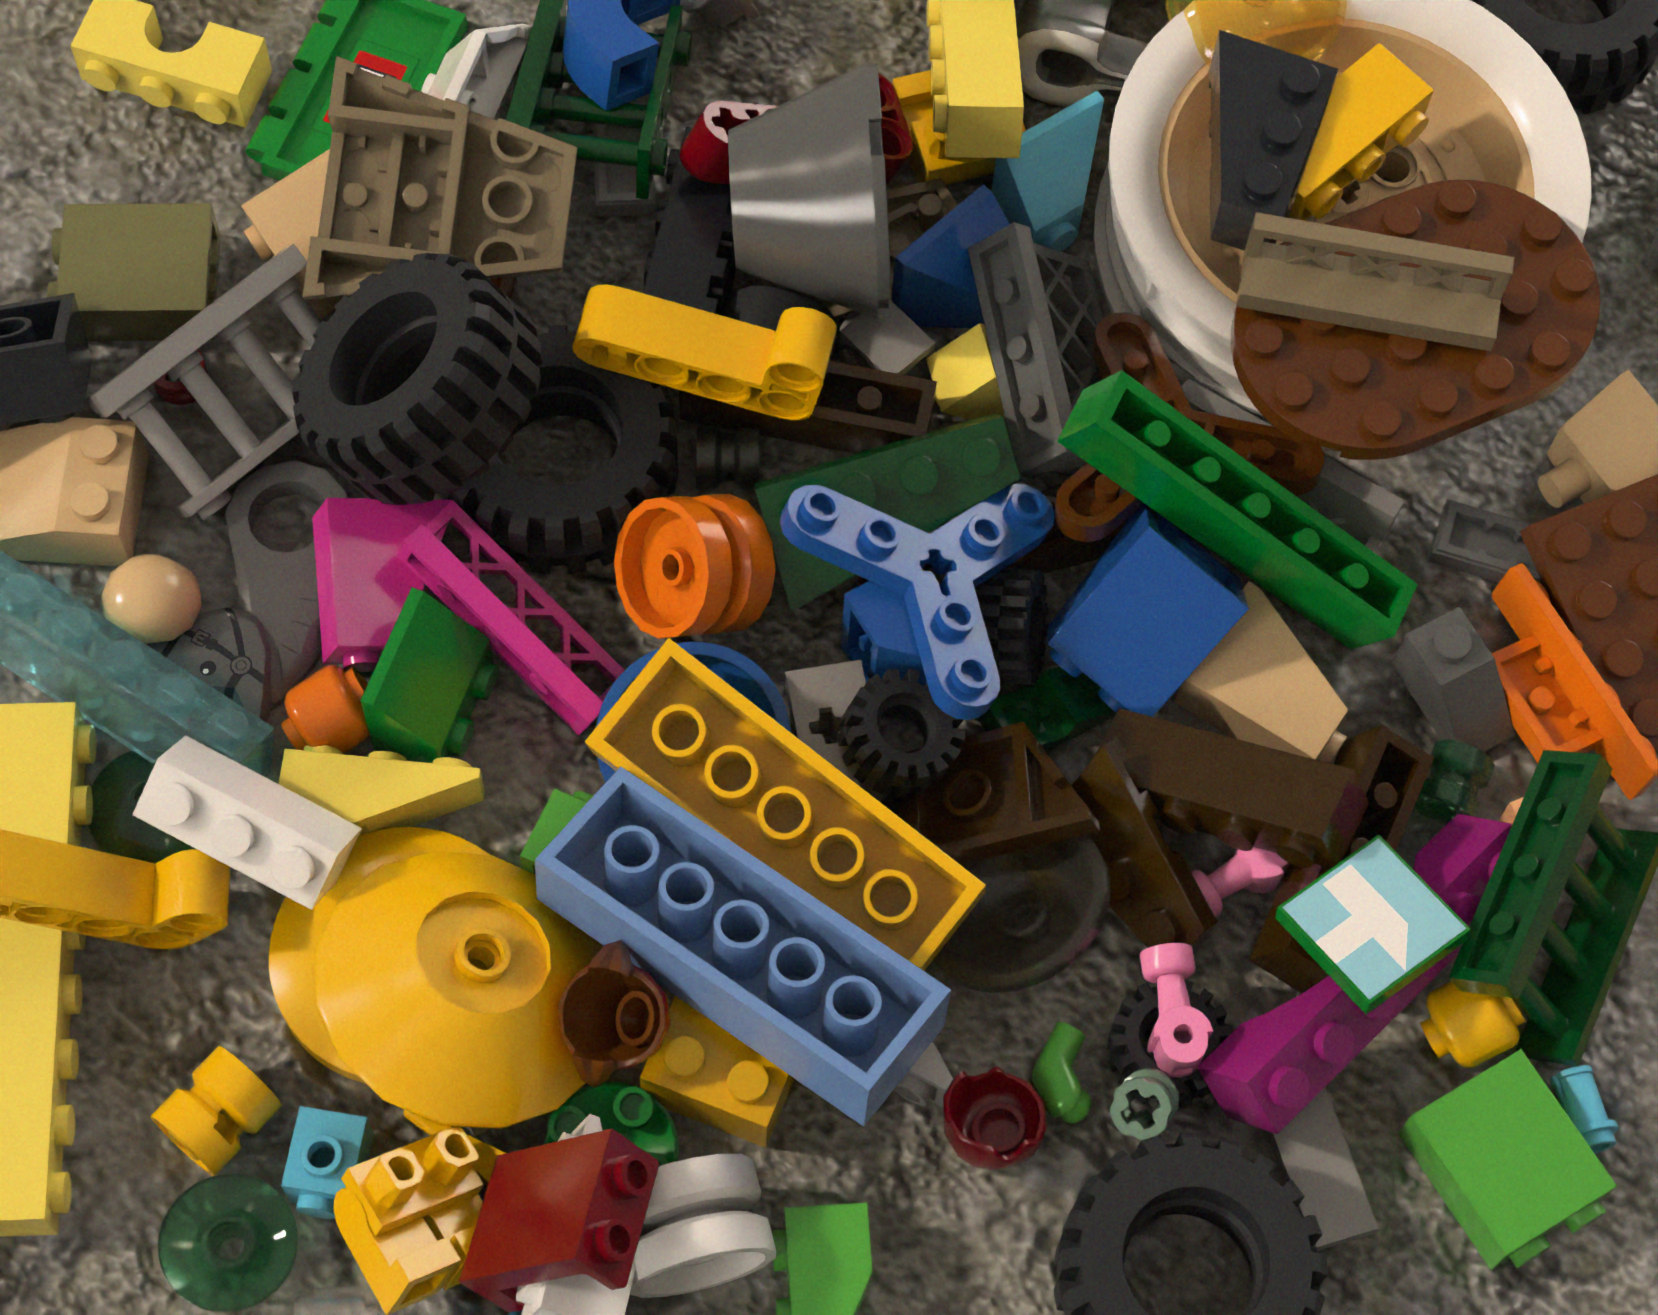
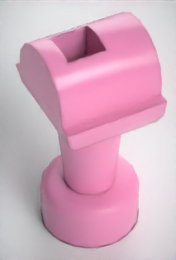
M1253 847L1250 851L1237 849L1233 858L1208 876L1199 870H1192L1191 873L1216 917L1222 913L1223 904L1221 899L1243 888L1254 893H1268L1276 890L1290 863L1282 859L1277 853Z
M1187 943L1159 944L1146 948L1139 954L1143 977L1146 981L1157 983L1159 1018L1148 1040V1052L1154 1053L1157 1067L1171 1077L1183 1078L1197 1070V1066L1200 1064L1208 1048V1041L1213 1029L1208 1018L1201 1011L1191 1007L1185 979L1192 976L1196 969L1193 947Z

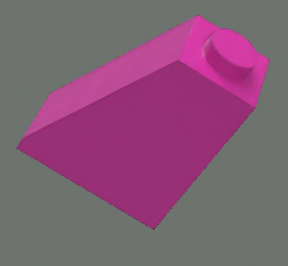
M326 498L312 517L323 664H343L345 671L352 667L356 668L359 672L374 671L411 588L422 591L425 585L396 555L403 540L421 523L425 526L451 499H434V501L422 504L391 505L383 504L379 500L370 498ZM447 525L436 535L440 541L443 538Z

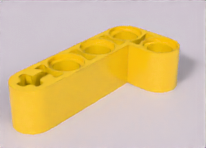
M605 284L591 287L588 291L572 348L578 358L599 368L780 419L803 420L809 418L813 413L822 389L837 325L825 313L811 308L792 307L784 310L780 316L776 331L623 287Z
M0 829V918L145 948L168 950L184 948L228 926L231 867L197 849L183 850L157 863H151Z

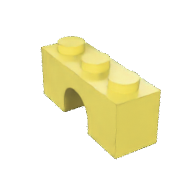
M137 0L92 1L70 45L82 80H85L99 90L114 91L116 89L139 96L157 107L167 108L173 106L187 110L214 124L227 122L244 128L247 127L272 73L264 37L208 22L201 39L193 47L182 52H163L158 50L163 37L154 5Z

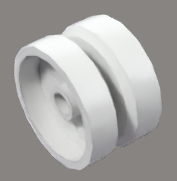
M714 1154L693 1157L659 1166L634 1257L636 1270L630 1295L640 1298L666 1297L718 1286L751 1274L765 1267L776 1258V1248L768 1218L748 1211L761 1198V1189L753 1158L743 1154Z

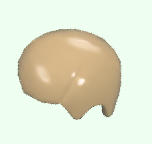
M152 554L132 557L113 570L101 596L108 635L111 638H115L120 633L128 637L139 648H144L148 643L172 641L191 629L202 606L200 587L193 573L183 565L167 557Z

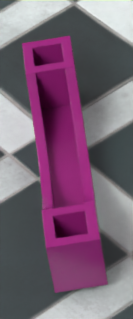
M1457 814L1415 855L1413 870L1470 927L1512 824ZM1462 945L1367 1015L1330 976H1327L1312 988L1290 1001L1240 1024L1197 1066V1069L1227 1118L1278 1134L1458 955Z

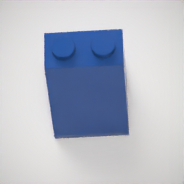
M1144 503L1131 515L1048 625L1047 643L1053 647L1049 651V655L1063 670L1073 677L1078 678L1083 672L1102 687L1098 691V695L1116 713L1121 708L1153 717L1249 609L1241 580L1180 528Z

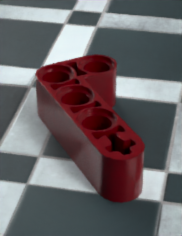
M878 73L882 113V146L887 187L911 154L913 143L897 92L893 84L885 76ZM732 101L711 102L705 107L679 150V157L683 167L692 176L701 181L730 184L728 130L777 106Z

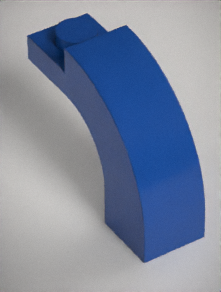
M568 0L563 58L569 75L580 90L605 111L650 94L655 75L659 42L637 25L669 13L671 5L680 6L681 0Z

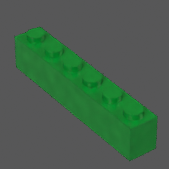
M1122 370L1082 390L1057 440L1058 443L1352 650L1395 637L1418 585L1415 581Z

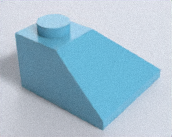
M1098 91L1091 93L1024 131L1021 137L1020 158H996L991 191L1009 224L1015 222L1030 227L1033 243L1061 252L1069 247L1078 236L1104 98Z

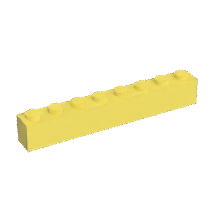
M76 702L0 704V829L81 847L82 825H90L93 817L92 790L89 785L84 786L85 764H94L97 743L94 725L86 724ZM0 918V1237L58 1235L59 1214L68 1213L71 1205L69 1172H62L63 1146H72L75 1137L73 1105H66L67 1080H75L79 1068L78 1043L76 1039H70L71 1014H80L83 998L80 974H73L75 950L84 949L86 935Z

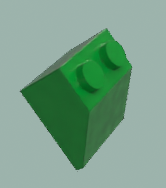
M413 587L407 596L360 700L372 745L375 751L394 752L404 756L407 761L433 763L434 759L441 757L453 758L454 755L463 757L474 732L475 722L470 720V717L478 699L483 701L489 699L496 684L499 665L493 662L490 639L424 591Z

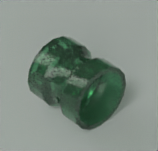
M1455 740L1435 742L1430 754L1434 757L1430 767V774L1425 779L1414 808L1425 817L1443 825H1446L1457 814L1475 817L1480 805L1476 795L1478 790L1487 787L1495 768L1493 760L1483 751L1464 742Z

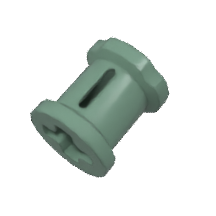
M1143 1068L1134 1071L1114 1093V1101L1110 1107V1114L1114 1125L1122 1134L1134 1136L1139 1140L1158 1136L1166 1129L1168 1122L1173 1119L1179 1108L1180 1095L1177 1085L1168 1074L1159 1069ZM1138 1091L1144 1098L1155 1095L1159 1100L1160 1104L1152 1115L1147 1109L1136 1112L1132 1108L1131 1102L1138 1095Z

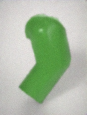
M1056 1022L1034 1065L1032 1082L1038 1095L1044 1101L1045 1110L1051 1116L1061 1117L1064 1122L1073 1124L1083 1120L1091 1108V1098L1085 1090H1081V1085L1071 1067L1086 1037L1077 1028L1064 1022Z

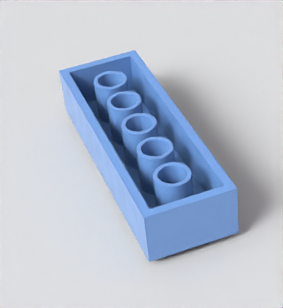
M621 766L535 859L536 893L539 901L602 945L621 940L630 953L631 962L634 966L647 971L662 987L863 1127L944 1028L951 994L950 988Z

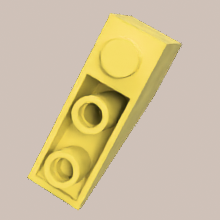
M307 745L304 747V750L284 749L278 783L286 789L362 828L359 835L393 827H412L484 801L485 795L481 769L473 768L468 762L461 759L441 757L434 759L433 763L407 761L404 756L389 751H373L368 754V757L342 754L340 750L327 745L317 747Z

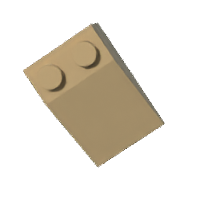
M71 417L57 423H39L0 431V559L119 567L133 557L149 459L141 432L133 421Z

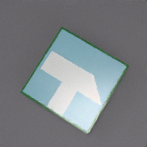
M1380 835L1374 837L1278 906L1275 919L1366 1015L1466 942L1471 931L1466 923Z

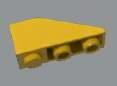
M1378 43L1336 78L1289 218L1307 221L1312 215L1316 219L1323 218L1339 202L1343 195V190L1355 179L1360 183L1366 182L1378 171L1386 159V154L1398 143L1402 147L1409 146L1426 128L1429 119L1425 116L1434 90L1382 44Z

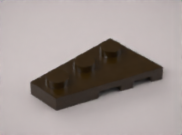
M1116 738L1102 746L1071 785L1099 822L1100 831L1054 842L1051 845L1147 948L1165 943H1187L1193 947L1194 951L1218 921L1180 851L1171 850L1166 844L1152 818L1158 811L1147 790L1139 794L1122 763L1128 760L1129 757L1119 739Z

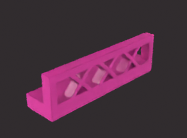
M453 500L425 526L421 523L403 540L396 556L457 616L490 639L491 650L579 736L599 716L601 706L611 686L598 698L571 671V664H595L613 683L625 670ZM449 522L469 540L470 563H462L436 537ZM479 551L491 563H479ZM479 574L505 575L515 585V608H507L479 580ZM525 596L537 608H525ZM525 619H549L560 630L561 653H553L525 625ZM570 641L582 653H570Z

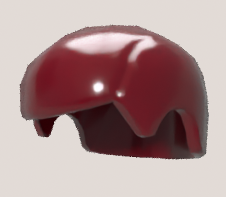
M998 1066L993 1067L986 1073L969 1076L965 1071H962L955 1076L943 1096L944 1134L957 1156L970 1165L987 1170L1006 1169L1027 1161L1040 1148L1047 1129L1045 1104L1028 1081L1005 1073Z

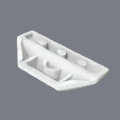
M516 24L474 30L446 53L437 74L430 73L427 76L421 92L444 101L446 98L465 104L469 106V110L494 120H498V118L506 120L532 26Z

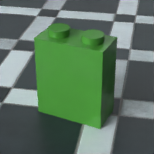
M1522 1049L1411 1115L1398 1132L1490 1270H1493L1511 1259L1517 1269L1529 1263L1551 1247L1546 1236L1565 1224L1572 1234L1585 1228L1606 1213L1600 1202L1617 1187Z

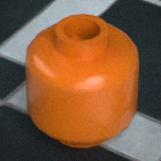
M329 664L286 693L284 703L289 718L281 722V726L296 750H304V747L307 745L310 747L327 745L340 750L342 754H346L370 738L360 702L368 682L356 668L352 667L345 671L339 666Z

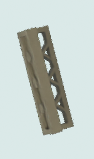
M1256 212L1244 251L1236 307L1491 351L1497 339L1501 299L1513 274L1515 257ZM1268 238L1291 242L1293 245L1285 246L1263 242V240ZM1343 251L1357 254V256L1348 257L1343 255H1337L1335 254V252ZM1406 262L1421 265V267L1412 268L1400 266L1398 264ZM1470 273L1492 278L1490 281L1464 277L1462 275Z

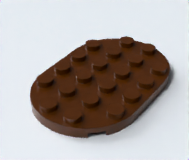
M1477 180L1439 181L1410 189L1324 224L1515 257L1513 274L1501 299L1497 339L1491 351L1236 307L1231 326V353L1238 379L1245 393L1263 417L1286 436L1300 444H1303L1304 439L1320 446L1341 451V458L1354 460L1389 459L1418 451L1530 405L1561 386L1580 364L1595 334L1600 314L1599 283L1592 260L1578 236L1557 213L1536 199L1512 188ZM1284 241L1279 245L1289 246L1293 245V243ZM1343 251L1335 252V254L1337 255H1343L1348 257L1357 256V254ZM1406 262L1398 264L1412 268L1421 267V265ZM1470 273L1462 275L1464 277L1490 281L1492 278Z

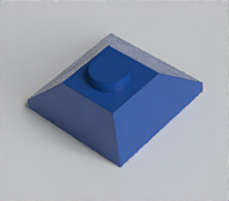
M984 184L895 257L891 301L918 327L973 328L979 323L984 324L967 248L1010 225L992 191Z

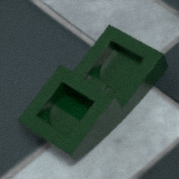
M1058 666L1044 671L1034 685L996 697L987 712L977 719L985 731L1024 722L1043 749L1048 751L1115 716L1116 712L1098 695V691L1102 687L1082 672L1076 678Z

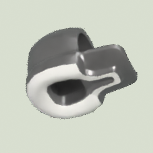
M1025 0L1016 21L1022 91L1034 99L1064 107L1076 103L1095 91H1098L1101 96L1119 98L1125 80L1148 44L1108 32L1114 0Z

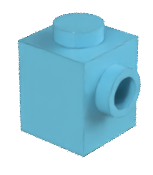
M299 1106L281 1184L289 1202L297 1203L296 1211L311 1217L335 1219L334 1198L336 1192L346 1187L341 1179L347 1168L369 1160L374 1133L367 1117Z

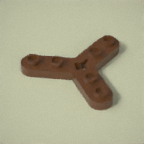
M1124 312L1106 316L1098 323L1092 351L1103 379L1122 370L1295 496L1309 493L1317 486L1325 463L1324 452L1320 445L1304 439L1303 444H1300L1273 426L1192 410L1159 338L1147 320L1139 315ZM1086 463L1066 480L1057 491L1054 521L1057 528L1073 540L1082 542L1099 541L1111 534L1144 503Z

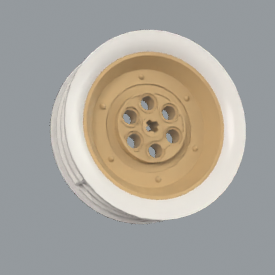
M1197 0L1176 15L1153 37L1136 60L1125 80L1115 108L1109 138V161L1099 187L1094 213L1093 233L1096 268L1102 291L1111 313L1127 312L1139 315L1150 323L1159 338L1181 387L1187 379H1190L1272 425L1257 410L1245 393L1238 379L1231 353V326L1236 309L1244 251L1210 240V169L1212 163L1211 138H1209V120L1211 116L1209 69L1219 30L1338 68L1336 78L1380 43L1434 90L1425 113L1429 122L1419 137L1407 147H1402L1398 143L1386 154L1385 161L1370 179L1364 183H1360L1355 179L1343 190L1341 199L1327 215L1321 219H1316L1312 215L1307 220L1309 222L1324 224L1425 184L1446 180H1477L1506 186L1536 199L1557 213L1583 243L1591 204V168L1586 141L1578 117L1563 87L1548 65L1512 28L1471 0ZM1306 162V164H1305L1304 170H1303V172H1302L1300 181H1299V183H1298L1297 189H1296V191H1295V194H1294V197H1293V199H1292V202H1291V205H1290V208H1289V210H1288V213H1287L1286 218H1289V217H1290V214H1291V211H1292V208H1293V204H1294V201H1295V198H1296V195H1297V191H1298V189H1299V186H1300V183H1301V180H1302V177H1303V174H1304V171H1305L1307 162ZM1381 178H1388L1395 183L1384 181ZM1277 240L1276 244H1281L1284 241ZM1320 446V447L1322 448V450H1334V449H1330V448H1326V447Z

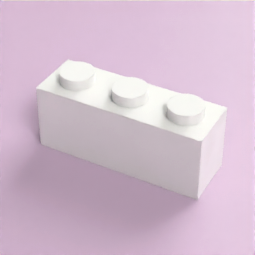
M186 735L157 759L132 814L311 910L336 884L362 828Z

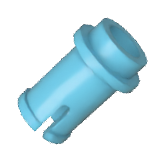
M1589 1065L1575 1066L1556 1073V1076H1552L1550 1083L1555 1089L1560 1105L1592 1151L1597 1154L1614 1147L1617 1144L1614 1133L1618 1131L1619 1127L1615 1120H1608L1593 1078L1592 1067Z

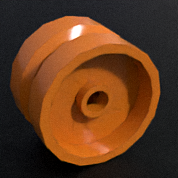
M731 494L696 497L673 496L644 500L628 514L618 534L614 557L616 586L626 613L641 631L658 639L744 631L761 617L771 598L776 572L773 542L763 518L748 501Z

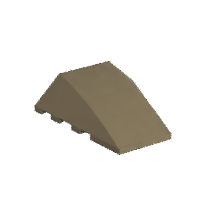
M336 56L328 111L332 138L318 237L311 236L303 300L344 296L345 294L352 295L360 288L359 282L370 274L380 275L386 271L387 264L399 259L412 261L414 255L423 253L452 254L463 257L467 262L473 263L489 279L562 271L577 147L501 118L494 120L469 110V106L449 98H446L444 101L411 88V84L388 75L385 78L358 68L357 63Z

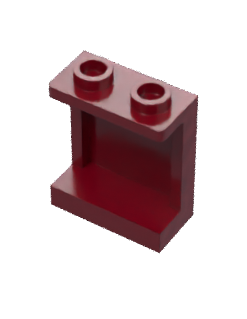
M612 1128L498 1155L459 1282L508 1313L523 1310L524 1303L516 1300L518 1286L585 1274L611 1290L625 1288L630 1276L659 1168L657 1159Z

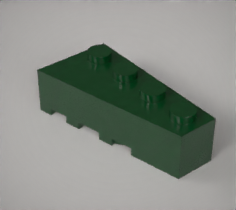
M996 412L755 483L756 495L766 528L773 542L775 559L791 612L856 575L800 550L785 537L780 526V517L785 504L794 490L804 485L823 486L928 533L1019 480L1020 475L1003 416Z

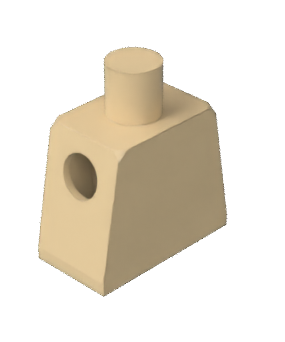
M1629 370L1620 374L1559 429L1547 452L1549 460L1555 467L1538 478V486L1545 500L1555 508L1562 507L1578 496L1583 503H1587L1658 474V405Z

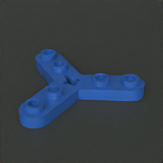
M1011 484L929 534L823 486L804 485L794 490L785 504L780 517L782 532L789 542L804 552L903 595L929 692L934 703L944 713L955 719H976L987 712L1000 690V677L975 587L1041 544L1053 527L1055 519L1053 506L1048 498L1036 488L1026 484ZM926 563L932 565L935 573L946 575L940 585L936 581L933 572L922 570Z

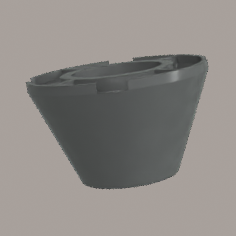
M864 64L728 130V155L736 269L880 319L891 318V309L889 308L891 286L885 159L882 146V113L877 64Z

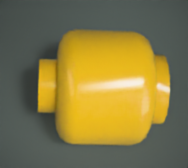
M1450 981L1428 994L1426 1006L1431 1017L1420 1022V1025L1438 1058L1450 1053L1459 1065L1465 1068H1472L1513 1048L1519 1040L1518 1026L1525 1023L1526 1019L1520 1007L1512 998L1463 992Z

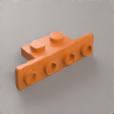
M1523 563L1509 568L1491 595L1493 601L1520 641L1491 654L1495 658L1514 729L1537 763L1543 750L1588 753L1595 750L1611 766V775L1629 800L1641 796L1658 778V759L1654 747L1647 738L1639 733L1621 707L1616 691L1604 682L1583 651L1582 642L1567 628L1550 603L1549 595L1544 586L1533 578Z

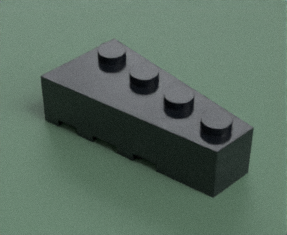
M692 127L685 128L682 144L685 141L688 134L690 133ZM671 148L666 172V184L671 186L667 200L660 199L655 222V235L658 236L654 251H649L647 256L643 293L722 316L725 302L732 293L736 273L730 184L709 183L692 176L681 163L679 157L680 149Z

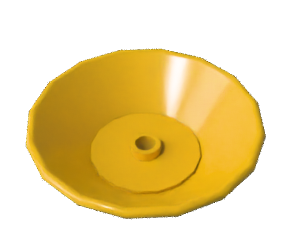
M432 851L380 866L338 900L315 948V1005L339 1058L383 1101L441 1126L502 1129L557 1110L586 1083L581 1080L573 1062L572 1053L561 1039L558 1004L567 984L580 970L590 964L591 960L601 950L602 945L537 899L536 874L493 855ZM478 959L482 961L488 969H478L471 965L468 960Z

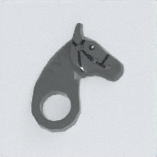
M296 460L265 465L237 485L226 509L225 516L238 582V602L234 606L198 614L192 628L172 641L148 643L144 648H139L128 637L123 635L127 654L139 665L202 705L241 722L244 745L258 746L266 729L270 712L285 701L286 693L302 682L322 657L314 542L300 550L291 552L274 551L260 544L252 533L255 518L261 509L276 498L287 495L307 496L320 505L323 504L326 498H347L346 491L325 469Z

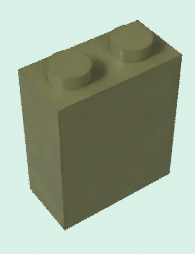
M64 204L62 228H54L52 232L53 261L55 265H59L58 281H49L47 297L70 293L75 294L87 341H163L217 300L220 232L212 204Z

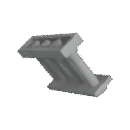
M295 244L280 251L85 399L101 419L117 411L123 420L130 417L191 494L173 508L180 519L191 517L196 512L202 520L214 514L232 499V495L227 490L229 486L300 432L297 429L293 405H295L292 394L294 384L248 325L253 321L246 313L264 298L271 307L278 304L308 345L312 347L315 342L313 334L322 321L307 301L303 300L301 293L297 290L302 284L295 277V274L307 266V260ZM215 335L222 344L229 341L289 418L261 441H259L199 364L203 357L197 349ZM165 373L168 374L173 382L180 379L240 456L212 479H210L150 403L154 396L147 387Z

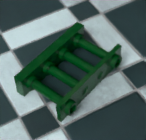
M540 0L506 120L577 147L576 160L637 167L636 198L648 199L653 175L664 176L668 140L662 139L677 69L678 66L688 67L690 61L692 31L682 30L683 6L671 5L664 34L646 32L659 42L657 53L659 59L655 69L648 105L625 103L605 111L590 98L557 95L556 88H563L564 83L575 84L567 71L563 58L566 0ZM554 119L636 128L642 129L639 142L549 132L547 131V126L543 124L552 125Z
M1543 750L1469 928L1471 931L1468 940L1462 944L1448 977L1460 991L1512 998L1529 1018L1515 1050L1516 1052L1522 1049L1528 1059L1577 1067L1658 867V832L1618 829L1598 806L1612 771L1611 766L1601 754ZM1586 833L1598 847L1587 875L1575 862ZM1563 889L1575 902L1564 932L1552 919ZM1540 946L1552 959L1541 989L1528 976Z

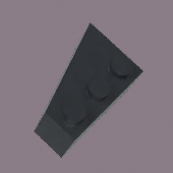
M1219 30L1209 69V88H1211L1209 138H1211L1212 163L1210 169V240L1245 251L1256 212L1280 217L1287 216L1324 116L1338 68ZM1264 238L1263 242L1276 244L1277 240Z

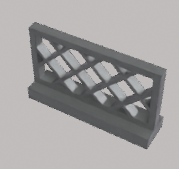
M1013 222L967 248L1012 450L1020 476L1035 479L1049 471L1072 476L1087 462L1058 443L1057 440L1082 390L1089 385L1091 386L1103 380L1092 351L1097 325L1103 319L1089 261L1033 243L1030 227ZM1062 274L1070 276L1074 294L1061 278ZM1050 295L1065 313V320L1050 302ZM1076 329L1086 341L1087 349L1075 335L1074 331ZM1063 351L1066 353V355L1070 358V360L1079 370L1078 375H1076V373L1072 370V368L1063 358Z

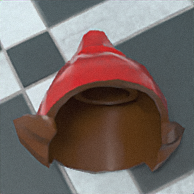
M621 940L605 944L590 964L580 970L570 980L558 1004L561 1039L572 1053L573 1062L581 1080L594 1088L608 1080L615 1070L633 1068L655 1055L660 1050L671 1026L668 996L647 971L632 964L630 953Z

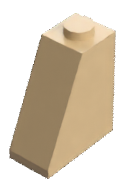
M1248 582L1243 590L1249 609L1181 684L1175 703L1232 738L1332 764L1348 738L1339 732L1348 709L1262 590L1253 583Z

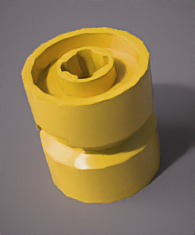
M218 1046L193 1071L192 1079L194 1086L190 1090L177 1088L150 1116L157 1127L183 1153L213 1177L241 1150L239 1136L243 1132L256 1134L282 1107L281 1102L274 1093L245 1064L221 1046Z

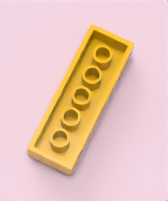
M670 638L665 641L585 740L592 753L613 770L617 771L620 766L923 971H925L985 894L986 884Z

